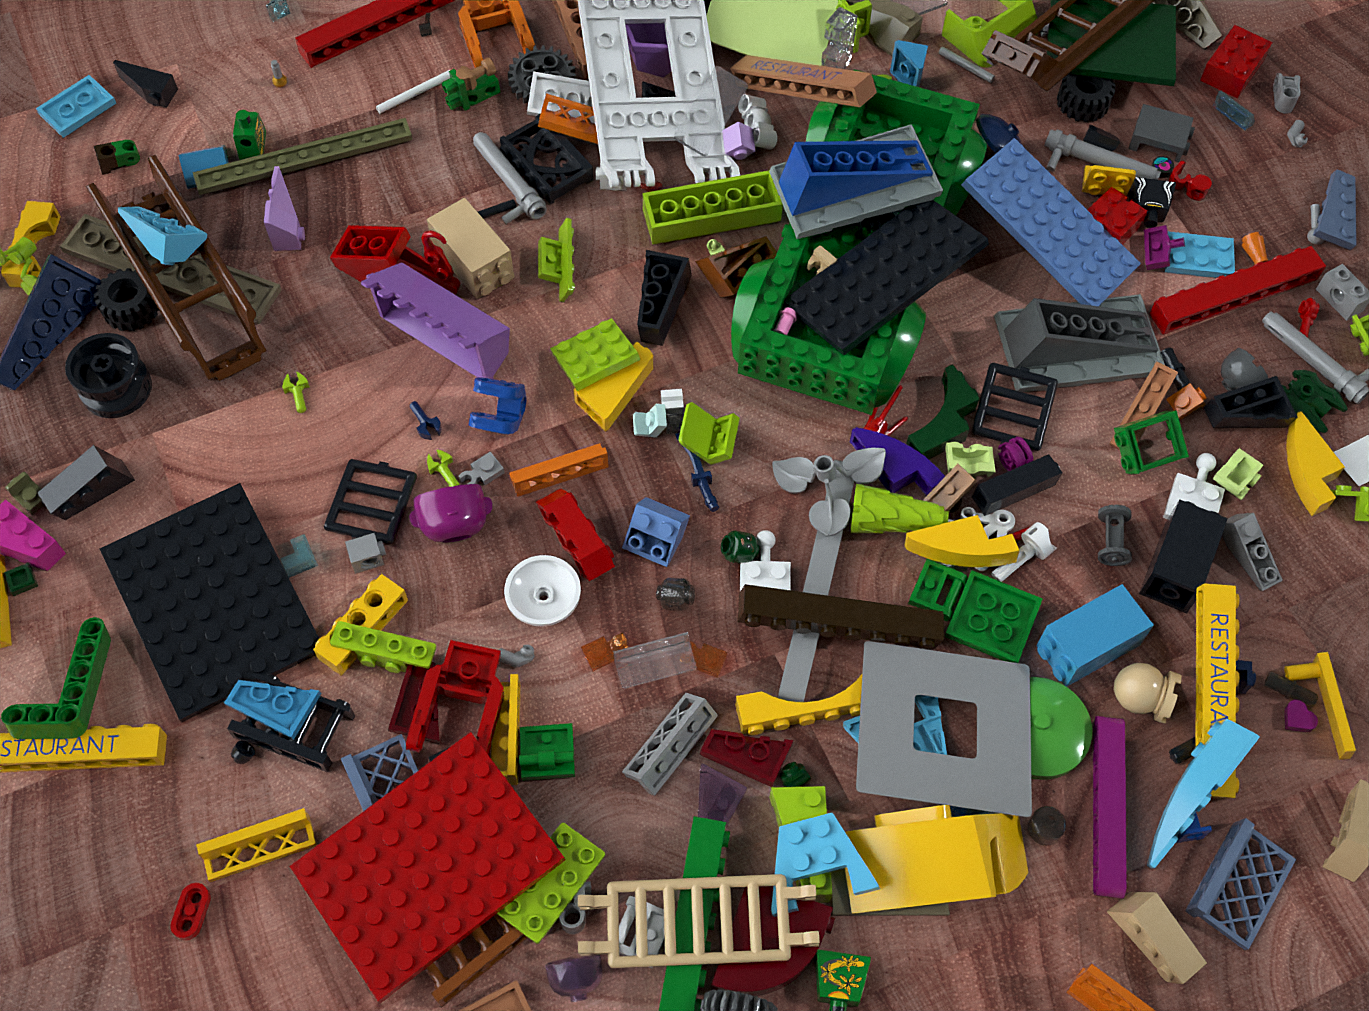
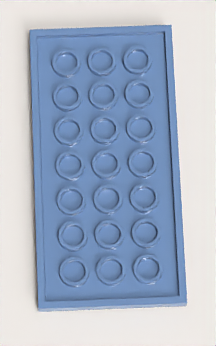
M1015 138L961 184L1080 304L1099 306L1141 264Z

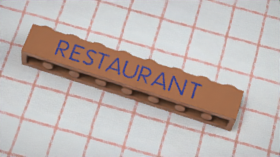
M746 55L730 68L736 87L854 107H861L877 93L872 74L867 72Z

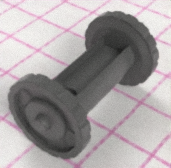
M1108 505L1098 510V519L1106 523V548L1098 552V561L1104 565L1121 566L1132 561V553L1124 548V523L1132 517L1131 510L1126 506Z

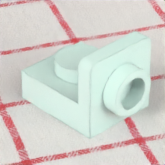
M656 403L647 413L635 412L633 414L634 435L657 437L667 427L665 404Z

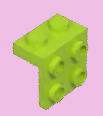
M693 402L686 404L679 443L710 465L731 459L740 417L732 413L716 419Z

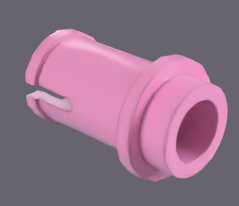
M789 307L781 310L779 313L780 318L773 331L787 335L792 324L797 321L796 311Z

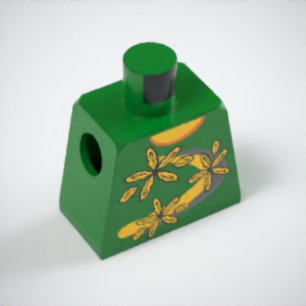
M239 110L236 113L233 139L239 160L262 155L264 152L266 128L259 113Z
M818 949L815 955L818 1002L829 1003V1011H846L847 1006L858 1007L871 957Z

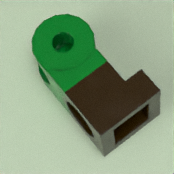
M121 140L94 146L102 175L111 173L110 169L123 165L133 166L140 161L137 146L132 140Z

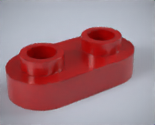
M191 883L181 892L170 924L172 933L181 940H191L201 930L211 901L210 891L203 884ZM201 895V900L198 903H193L194 897ZM188 922H191V928L187 931H184V925Z

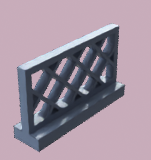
M402 734L353 757L349 754L341 758L363 811L377 802V798L381 799L389 793L394 784L400 785L404 782L396 779L401 766L411 769L413 774L418 771L410 751L406 750V742ZM400 743L403 749L400 759L396 760L387 757L389 748ZM369 757L379 759L374 772L364 769L361 761ZM405 757L409 763L404 762ZM384 761L397 765L392 778L379 774ZM367 775L372 776L370 782L368 780ZM377 778L389 782L384 795L376 793L372 789Z
M1247 818L1232 824L1185 910L1194 918L1200 917L1244 950H1249L1296 861L1293 856L1253 829L1255 824ZM1251 837L1259 842L1261 853L1251 855L1248 846ZM1270 855H1277L1285 861L1281 870H1273ZM1263 857L1267 873L1256 874L1252 858ZM1239 860H1246L1250 875L1239 877L1236 868ZM1268 876L1272 888L1269 893L1262 894L1258 878ZM1251 879L1255 895L1244 896L1240 880ZM1227 882H1234L1238 898H1226L1224 886ZM1257 898L1260 911L1257 915L1250 916L1246 900ZM1239 901L1243 918L1232 919L1228 903ZM1214 905H1222L1226 920L1218 921L1210 915ZM1245 921L1248 932L1245 939L1236 934L1234 922Z

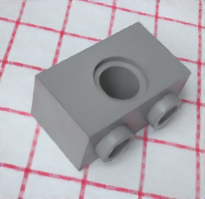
M1343 264L1325 273L1316 288L1346 321L1351 319L1353 315L1363 312L1369 304V290Z

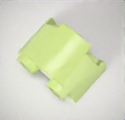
M959 442L946 444L948 473L957 463L974 479H976V476L984 474L990 477L995 473L993 447L974 444L969 448H964L963 444Z
M1239 448L1216 473L1213 480L1235 497L1242 500L1250 490L1247 486L1253 487L1261 478L1258 472L1263 467V464Z

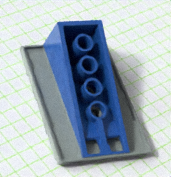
M912 124L857 141L795 142L787 162L773 165L769 171L797 239L832 231L833 228L861 222L865 218L902 210L905 206L930 201L940 196L943 192Z

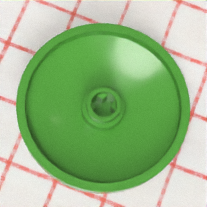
M1030 677L1031 778L1039 780L1058 778L1074 770L1086 756L1092 740L1091 719L1083 702L1069 688L1047 678Z

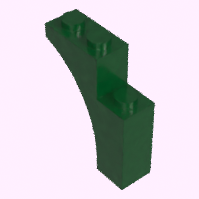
M953 364L944 369L942 376L944 404L941 410L927 425L908 435L906 444L929 460L945 452L947 443H962L966 441L969 425L963 417L975 412L979 402L977 391L969 386L965 381L963 373L958 371Z

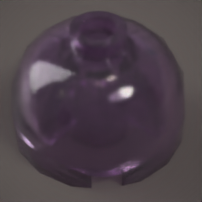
M601 955L577 958L568 957L545 964L550 987L556 994L570 997L571 1002L588 999L587 993L596 990L603 975Z

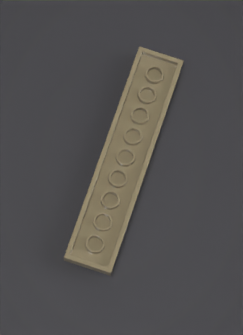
M84 214L60 246L61 250L66 254L115 272L119 269L125 271L126 268H131L132 271H135L107 222ZM137 236L133 237L150 266L160 261L148 252ZM200 255L192 256L185 262H180L155 274L165 290L186 298L217 284ZM227 266L256 312L254 323L260 324L281 292L280 284ZM223 292L199 302L237 316Z

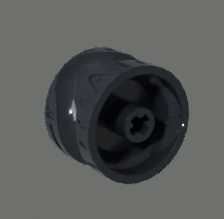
M114 333L92 335L79 342L67 357L65 364L66 376L78 393L84 406L96 416L119 418L129 415L139 409L150 395L152 389L151 376L145 364L140 360V355L134 344L122 335Z

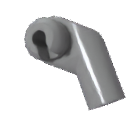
M1296 120L1287 132L1291 144L1297 148L1305 145L1308 140L1307 137L1303 138L1305 134H1300L1305 126L1301 120Z
M523 645L520 651L516 653L503 648L499 649L501 651L500 662L514 668L530 663L535 657L534 648L531 645Z

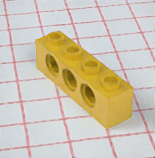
M383 574L377 579L372 580L364 594L351 603L346 614L343 617H339L327 635L320 637L316 642L313 650L317 658L342 676L357 659V655L354 651L331 646L330 640L337 622L342 621L355 625L356 622L364 620L365 622L360 626L382 631L408 601L405 590ZM375 602H382L377 607H371Z

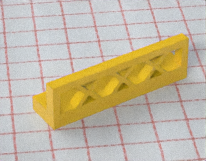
M510 674V682H501L504 687L505 697L492 741L491 759L510 785H518L521 684L518 674Z
M302 808L196 844L198 855L204 860L208 881L213 882L315 847L317 843L310 816ZM306 828L308 841L299 844L290 841L296 831ZM277 838L283 841L276 852L270 853L264 850L269 840ZM250 847L256 850L250 861L242 862L237 859L245 848ZM222 856L229 859L223 870L214 873L211 860Z

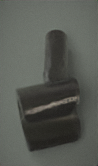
M426 13L425 22L419 24L421 37L432 35L430 13Z

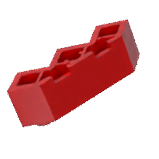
M560 488L536 501L545 523L554 529L562 548L572 555L582 577L590 582L615 567L612 558H614L612 550L602 542L596 533L594 524L589 518L587 519L578 507L576 498L571 492L568 493Z

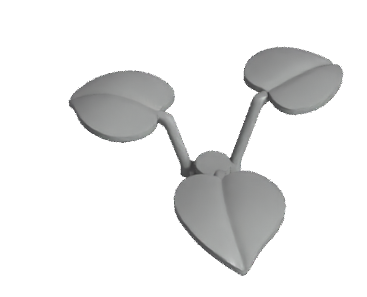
M866 448L854 451L843 460L844 469L839 466L838 462L834 463L833 459L827 455L816 458L814 465L807 458L793 457L786 460L773 461V472L780 487L789 493L803 492L807 488L808 482L813 483L817 474V478L825 483L828 501L816 502L809 511V520L816 530L826 536H833L840 533L847 526L851 516L850 507L846 500H832L829 482L833 481L836 477V470L845 476L851 475L856 483H872L880 477L883 471L886 450L884 448Z

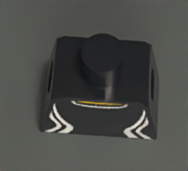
M1135 177L1128 192L1129 201L1132 200L1147 210L1144 218V227L1154 228L1158 225V222L1162 223L1165 221L1171 206L1176 182Z

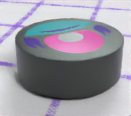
M1158 156L1153 160L1151 166L1158 168L1157 171L1161 172L1160 178H1166L1171 175L1174 169V162L1166 156Z

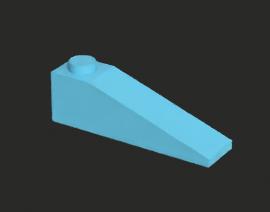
M118 207V213L148 252L164 265L185 262L207 239V233L192 225H186V228L179 226L178 220L160 218L159 213L142 207Z

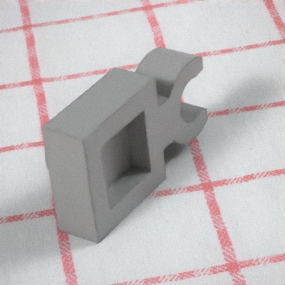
M489 452L471 463L472 471L462 472L459 475V480L462 483L470 479L471 482L467 484H477L482 481L484 485H487L504 474L505 471L494 455Z

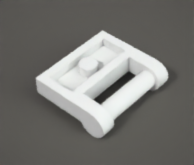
M629 896L626 902L627 909L619 925V955L622 956L636 955V934L630 947L623 944L636 916L635 897ZM647 902L648 955H657L664 943V909Z

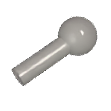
M1313 204L1310 206L1311 230L1308 232L1307 238L1311 243L1319 245L1325 240L1313 236V233L1318 227L1317 220L1320 215V205Z

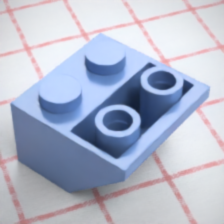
M645 497L636 504L622 548L667 567L683 538L690 515Z

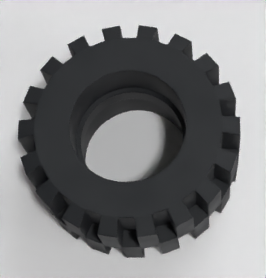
M1073 74L1066 75L1062 79L1057 95V105L1061 108L1060 111L1063 114L1066 113L1068 118H1074L1078 122L1079 120L1083 122L1091 120L1094 122L1098 118H1103L1104 114H1107L1115 93L1114 79Z
M126 268L125 271L119 269L114 274L112 272L107 274L108 277L101 279V285H97L95 289L97 292L94 293L95 302L105 321L112 328H118L119 331H125L126 329L134 331L135 328L142 329L144 328L143 325L152 323L151 319L157 317L159 309L137 272L132 271L131 268ZM134 297L132 300L122 303L125 299Z

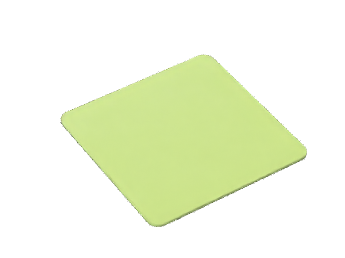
M711 0L706 14L710 41L744 55L821 66L836 18L838 0Z

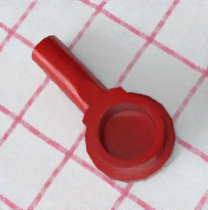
M1313 298L1302 301L1298 308V313H1300V318L1302 319L1299 331L1307 338L1310 326H1312L1313 321L1316 319L1320 304Z

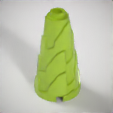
M856 484L851 533L883 534L885 532L907 533L909 531H916L947 523L949 511H944L943 506L913 499L909 495L892 493L887 489L866 486L864 484Z

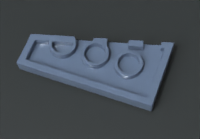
M1336 170L1330 176L1326 190L1327 197L1322 203V214L1318 216V227L1314 230L1313 236L1351 250L1356 246L1355 176Z

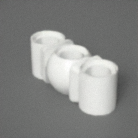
M747 94L742 95L738 103V109L742 113L744 125L753 129L755 147L773 149L777 143V133L774 131V126L771 125V117L767 112L766 100Z

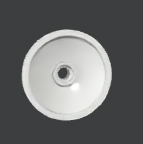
M539 555L525 559L513 568L506 579L504 594L509 610L517 619L533 626H551L565 620L572 614L580 599L581 586L577 573L567 562L554 556ZM541 596H548L546 600H540Z

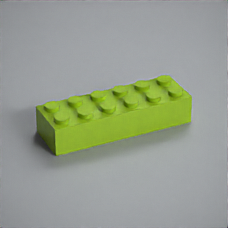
M769 171L642 193L643 213L652 245L781 221L783 204Z

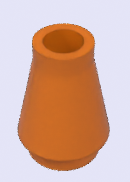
M1259 232L1250 233L1242 238L1243 244L1241 246L1254 264L1269 261L1266 254L1264 237L1260 236Z

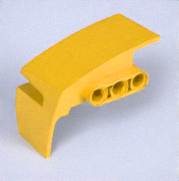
M941 805L875 815V828L845 832L880 887L879 890L855 896L848 868H845L852 914L996 897L998 894L1010 893L1016 889L1028 874L1020 818L1016 815L1000 813L952 817L950 805Z

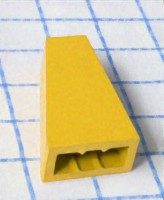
M638 342L633 347L639 354V361L579 391L573 389L575 403L605 432L612 426L653 370L652 352Z

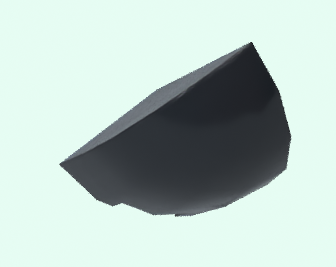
M1089 125L1083 139L1084 142L1109 151H1114L1121 143L1116 136L1093 125Z

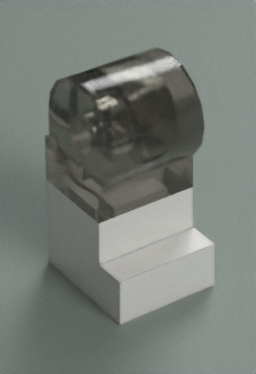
M682 389L661 390V404H665L666 435L680 433L684 417Z

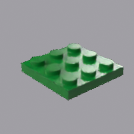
M971 570L944 637L999 660L1018 663L1043 598Z

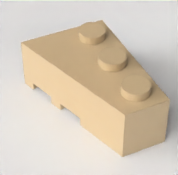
M1362 779L1359 780L1347 796L1338 822L1342 824L1339 838L1334 836L1330 844L1336 848L1329 858L1325 859L1323 864L1324 868L1352 882H1355L1369 866V783Z
M1129 892L1107 911L1157 968L1158 973L1165 981L1184 984L1207 964L1157 892Z

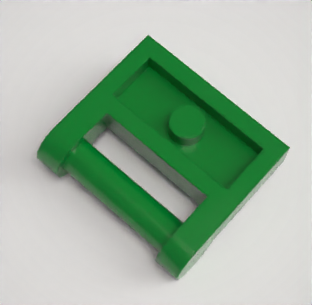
M926 559L908 604L917 608L943 611L944 621H950L953 616L952 609L961 587L965 586L968 577L962 572ZM947 578L953 583L942 606L937 604L936 601Z

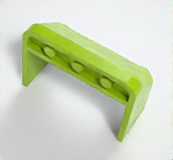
M998 0L1008 9L989 22H986L979 16H972L962 20L953 11L948 9L941 35L978 66L984 68L991 67L992 65L986 62L987 59L981 53L994 30L1012 38L1018 35L1038 19L1032 0Z

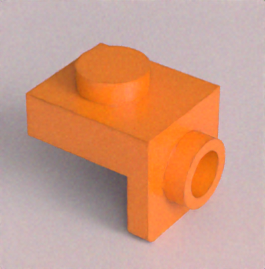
M1190 383L1166 400L1173 410L1177 411L1178 417L1181 420L1198 408H1203L1206 405L1204 400L1207 397L1200 387L1194 389Z

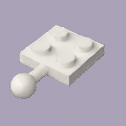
M1203 453L1198 456L1196 465L1199 471L1196 479L1177 473L1163 518L1168 519L1179 499L1192 502L1196 506L1208 511L1219 512L1225 488L1206 482L1208 472L1212 471L1216 466V459L1212 454Z
M763 530L756 536L757 544L761 549L760 561L740 564V591L745 584L790 590L791 562L770 561V549L775 544V536L772 532Z

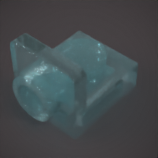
M269 0V3L266 5L272 22L290 14L286 0Z

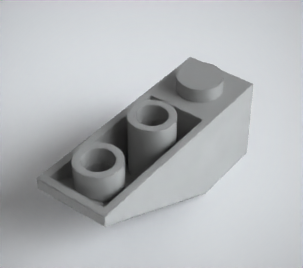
M1242 513L1228 518L1222 534L1226 546L1260 591H1264L1283 581L1255 514Z

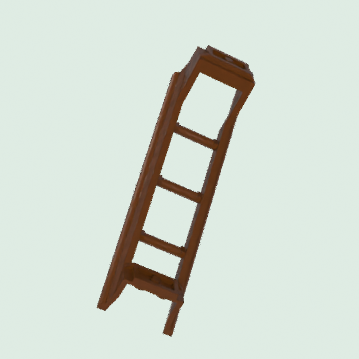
M1060 0L1014 38L994 30L981 54L990 65L994 66L999 62L1028 76L1041 89L1049 91L1155 0H1103L1117 6V8L1098 24L1065 11L1077 0ZM1056 17L1088 31L1068 49L1059 47L1035 35ZM1027 41L1031 44H1034L1044 50H1047L1057 55L1058 57L1054 59L1046 53L1024 43Z
M157 156L149 157L148 161L151 172L161 193L157 195L154 192L148 193L141 197L142 202L134 204L131 201L120 207H142L149 210L166 201L171 209L161 213L160 218L173 219L176 217L182 227L186 228V225H192L204 232ZM94 183L86 186L179 345L184 351H190L194 355L208 380L212 378L221 381L262 360L260 356L267 350L256 331L254 323L256 312L208 236L188 258L200 254L217 284L173 304L155 275L173 265H164L159 261L150 266L133 238L136 236L131 228H127L122 216L119 213H115L108 199ZM223 292L250 340L206 362L179 312Z

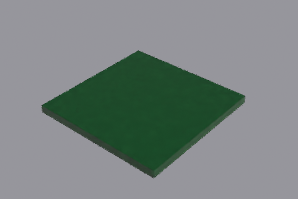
M1050 0V8L1060 0ZM1077 0L1065 11L1098 24L1114 11L1117 6L1103 0ZM1151 3L1069 74L1174 86L1176 82V6ZM1056 17L1048 23L1047 41L1068 49L1088 31ZM1046 50V54L1056 59L1058 57Z

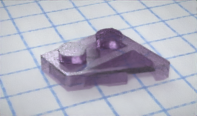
M702 763L700 766L698 817L726 822L727 827L744 797L747 787Z

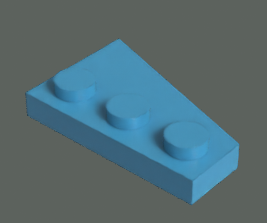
M238 680L224 703L228 707L295 739L322 693L319 690H302L296 687H279L266 683Z

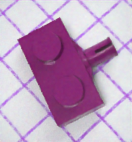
M1167 225L1144 229L1146 269L1152 270L1169 267L1171 249L1185 247L1184 237L1170 240Z

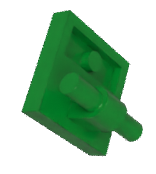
M572 723L520 727L521 755H519L522 781L575 777Z

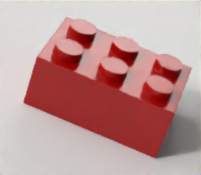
M1234 25L1207 62L1200 81L1238 99L1264 62L1273 42Z

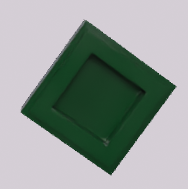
M29 562L4 572L10 593L13 596L38 587Z

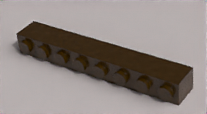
M745 584L739 593L738 622L745 623L749 627H759L762 625L769 626L771 629L778 631L791 629L800 634L814 632L821 633V636L824 637L844 636L846 639L853 641L866 639L879 643H895V645L906 647L910 645L919 646L920 649L926 650L935 649L944 640L943 611Z

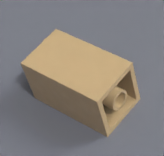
M466 198L459 200L427 219L429 230L440 233L447 241L446 244H443L440 240L431 237L433 244L443 250L454 273L476 299L490 294L492 290L507 284L514 278L510 249Z

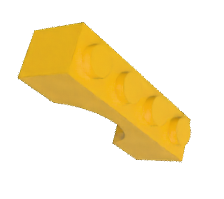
M27 201L24 210L21 211L19 225L15 228L14 239L8 249L13 247L22 237H26L36 244L47 236L55 235L61 216L54 203ZM31 256L30 258L33 261L29 265L26 275L29 274L38 278L41 267L35 257ZM10 259L2 265L1 274L9 287L22 288L20 284L23 280L20 276L25 263L16 264Z

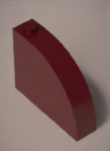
M759 886L762 950L779 949L777 916L774 917L771 912L774 886ZM747 887L744 888L732 924L733 951H751ZM796 900L798 911L789 913L790 933L819 931V947H791V958L787 961L719 964L711 990L738 991L752 996H761L775 992L792 983L808 968L815 958L825 933L831 934L835 918L831 916L833 907L816 901Z

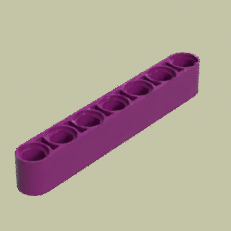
M1096 716L1093 725V893L1096 896L1123 899L1127 883L1125 721L1120 718Z

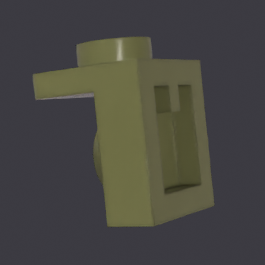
M22 472L19 476L14 477L5 487L13 499L31 515L35 514L45 505L38 495L41 488L32 481L26 472Z

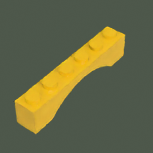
M862 674L846 690L833 697L819 701H786L762 691L736 696L735 706L741 732L743 734L758 735L763 733L764 730L774 728L779 731L799 723L802 726H806L820 719L832 721L846 714L858 716L860 715Z

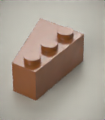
M767 236L695 262L719 297L722 298L736 294L748 269L757 262L774 259L777 251Z

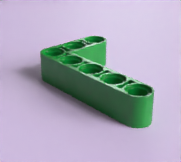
M93 617L82 623L58 704H14L3 710L1 714L2 722L13 738L70 739L78 738L86 732L111 643V637L102 619Z

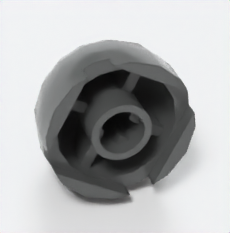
M1237 348L1232 351L1221 365V376L1223 378L1221 383L1228 391L1268 379L1264 368L1261 365L1256 367L1252 362L1255 358L1244 349Z

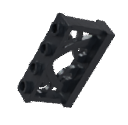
M539 114L535 116L534 121L507 136L503 135L500 137V151L512 162L516 171L524 175L527 183L537 189L539 196L553 204L556 199L583 183L588 184L594 180L593 166L563 134L538 127ZM520 142H526L529 144V146L527 144H519V147L523 148L522 151H518L514 147ZM547 142L550 146L545 147L544 144ZM539 150L544 153L557 152L555 168L534 164L536 151ZM564 160L567 164L562 163L563 167H560V161ZM556 177H560L561 183L554 187L547 183L548 180H552L555 184Z

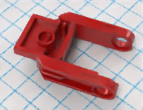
M450 640L444 663L426 671L407 735L406 750L421 752L438 694H443L446 697L473 703H486L477 733V741L489 755L505 697L504 687L496 677L501 658L500 650Z

